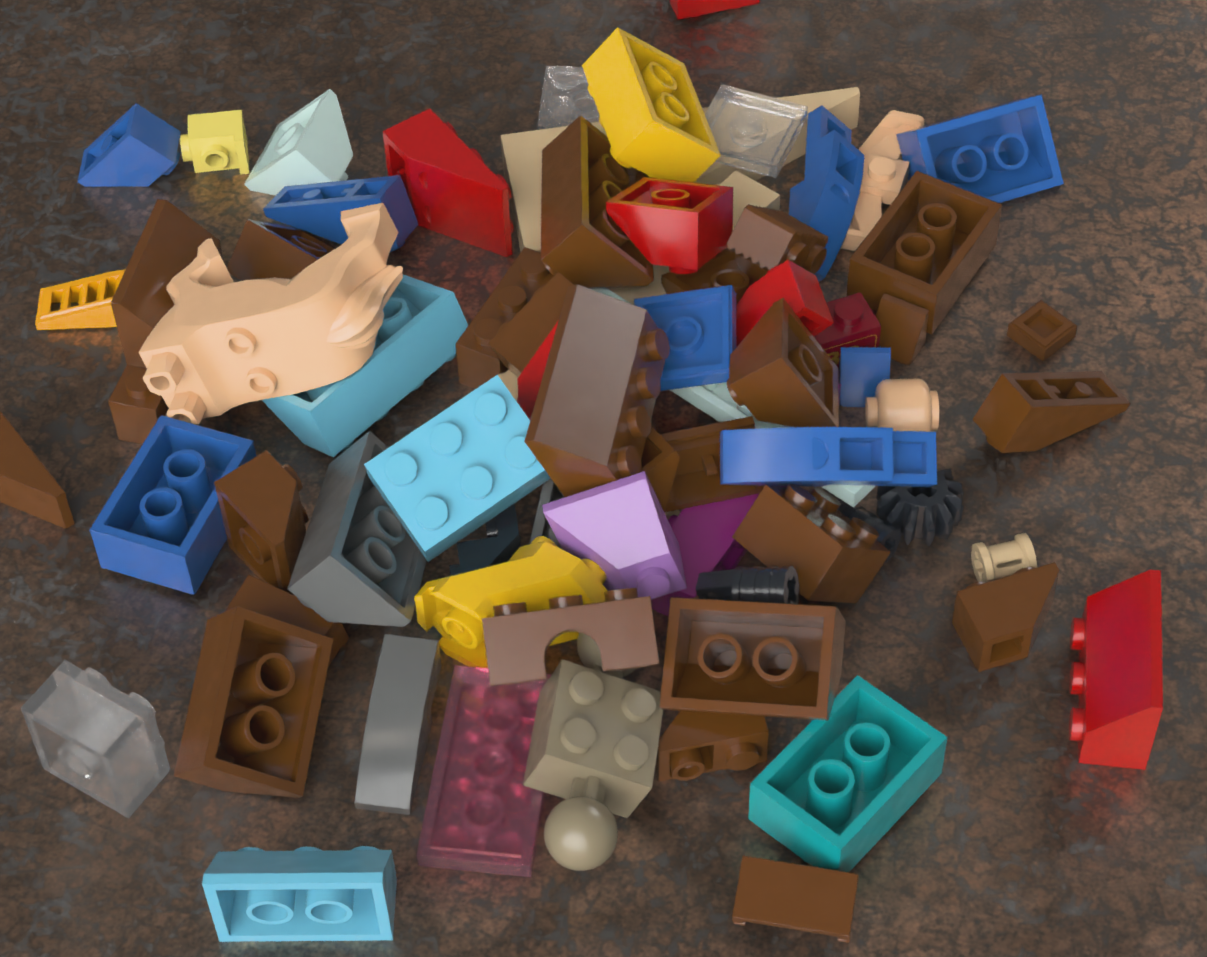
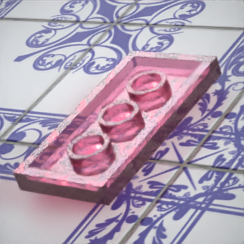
M454 666L417 850L418 866L532 877L546 792L523 786L539 693L547 680L492 687L490 686L488 668Z

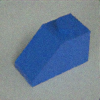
M136 103L84 150L77 182L84 187H148L162 174L169 175L178 164L180 152L177 150L181 131Z

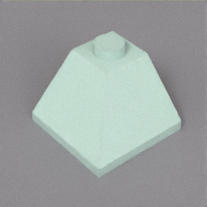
M327 90L277 125L244 183L249 190L276 196L285 186L347 180L348 175L345 173V170L353 157V151L337 95L332 90Z

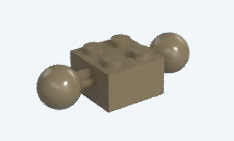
M579 632L577 652L584 666L562 659L539 693L523 786L566 799L554 807L546 820L544 827L545 844L550 855L560 865L571 870L586 871L602 865L609 859L616 847L618 827L613 814L628 818L652 789L663 709L659 708L661 691L623 679V677L628 676L637 668L603 672L601 653L597 644L592 638Z

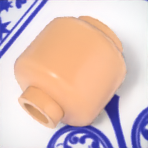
M919 378L882 380L876 387L875 397H866L865 399L866 427L893 428V431L931 432L932 430H938V393L936 390L930 391L927 383Z

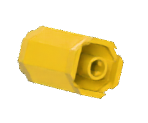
M539 536L530 545L519 547L507 562L426 582L414 596L417 622L426 632L432 626L442 635V638L439 640V647L446 655L479 673L488 672L482 618L494 617V606L526 602L527 612L550 609L549 599L573 595H582L583 605L605 602L604 592L608 590L603 586V583L606 581V574L594 561L580 559L560 549L549 538ZM579 632L564 633L555 638L550 646L577 639Z

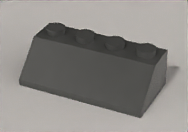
M370 431L329 464L288 590L304 606L313 609L327 622L404 627L411 622L415 608L414 596L420 589L427 560L368 477L364 464L389 448Z

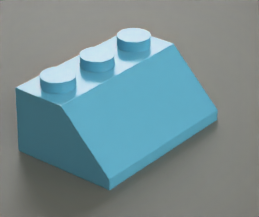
M360 846L352 850L323 851L315 847H300L294 851H265L256 847H245L237 851L218 852L203 874L202 886L219 942L393 940L397 877L392 850H379L371 846Z

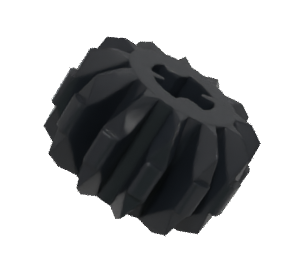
M950 468L937 471V485L931 487L878 486L876 514L878 518L883 519L889 525L900 530L901 534L904 535L907 546L916 538L922 539L929 547L932 541H934L935 536L948 540L950 533L953 531V526H958L959 521L962 520L964 509L962 505L964 495L962 483L953 481L954 477Z

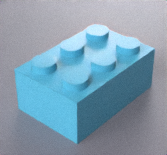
M498 375L364 464L368 477L427 562L551 479L524 442L530 423L529 418Z

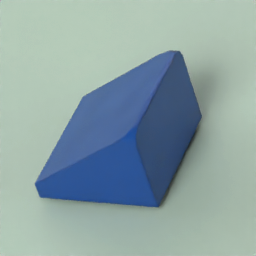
M841 347L838 384H841L840 406L865 407L866 397H875L877 385L882 380L890 379L891 348Z

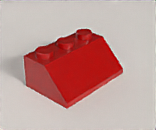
M1151 569L1087 596L1082 618L1073 617L1070 649L1079 650V662L1073 661L1071 665L1069 693L1079 695V708H1071L1069 740L1078 741V763L1146 770L1163 711L1161 570Z

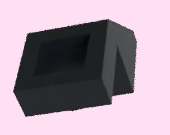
M515 504L485 523L487 538L457 542L459 564L449 565L450 576L509 561L519 547H521Z

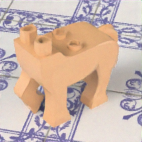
M384 203L341 211V222L348 239L341 246L303 269L292 279L273 277L234 282L212 238L206 239L198 247L196 258L175 275L167 285V291L174 306L160 319L139 351L147 368L143 380L150 392L163 397L169 407L165 416L199 425L202 419L221 416L232 407L248 402L292 395L341 381L357 372L373 355L376 336L383 324L384 306L403 278L402 266L386 265L391 247L399 232Z

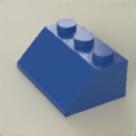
M1042 94L1017 99L896 134L903 161L910 162L908 180L911 179L916 171H919L997 203L1064 184Z

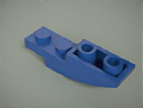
M822 105L808 113L805 179L790 188L788 214L828 236V242L825 246L827 250L825 261L814 274L818 282L825 279L846 237L860 193L865 157L862 152L851 144L852 130Z
M788 427L720 431V484L773 486L795 484L808 487H823L826 485L931 487L937 485L936 432L893 431V428Z

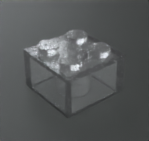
M64 660L21 707L43 769L127 818L131 817L171 770L164 749L165 742L160 735L155 719L156 711L154 707L137 693L130 692L127 695L114 688L101 673L92 668H87L84 671Z

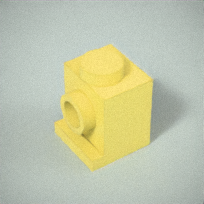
M242 110L187 115L188 134L180 135L181 152L184 162L193 161L195 173L239 169L240 175L249 174L248 140Z

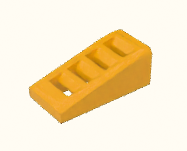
M126 269L40 289L35 322L37 330L117 327L111 301ZM78 302L77 306L70 307L71 303ZM52 303H61L60 310L51 312Z

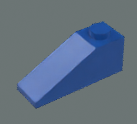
M400 175L285 186L263 208L266 217L343 244L348 239V236L341 222V211L384 203L399 232L390 252L402 247L405 244V239L418 226L417 218Z

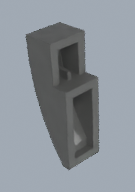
M385 634L362 744L354 802L357 809L404 815L411 814L432 726L431 707L442 666L439 640Z

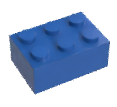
M161 415L89 529L101 568L195 595L227 540L214 482L256 457L254 441Z

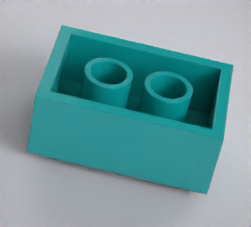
M857 675L835 697L829 720H812L750 783L748 819L812 867L850 872L942 774L948 737Z

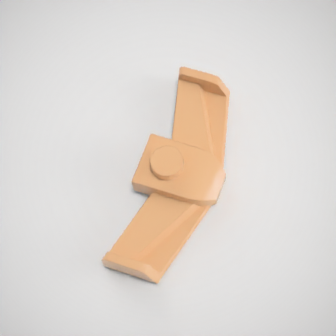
M895 110L889 111L858 149L865 155L863 177L854 215L840 249L856 251L882 217L881 203L891 205L904 188L910 162L901 160L902 155L896 134L923 127L924 118L922 116Z

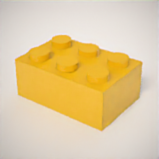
M617 27L582 65L589 84L588 91L594 98L600 115L599 122L605 129L611 145L610 153L621 166L628 169L633 167L647 174L650 178L695 182L721 156L685 64Z

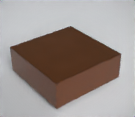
M1040 300L1008 324L1007 336L1041 361H1045L1075 338L1077 325Z

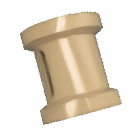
M1026 533L1017 534L1013 541L990 546H986L983 542L972 544L971 559L978 582H990L1007 577L1025 567L1037 568L1035 551Z

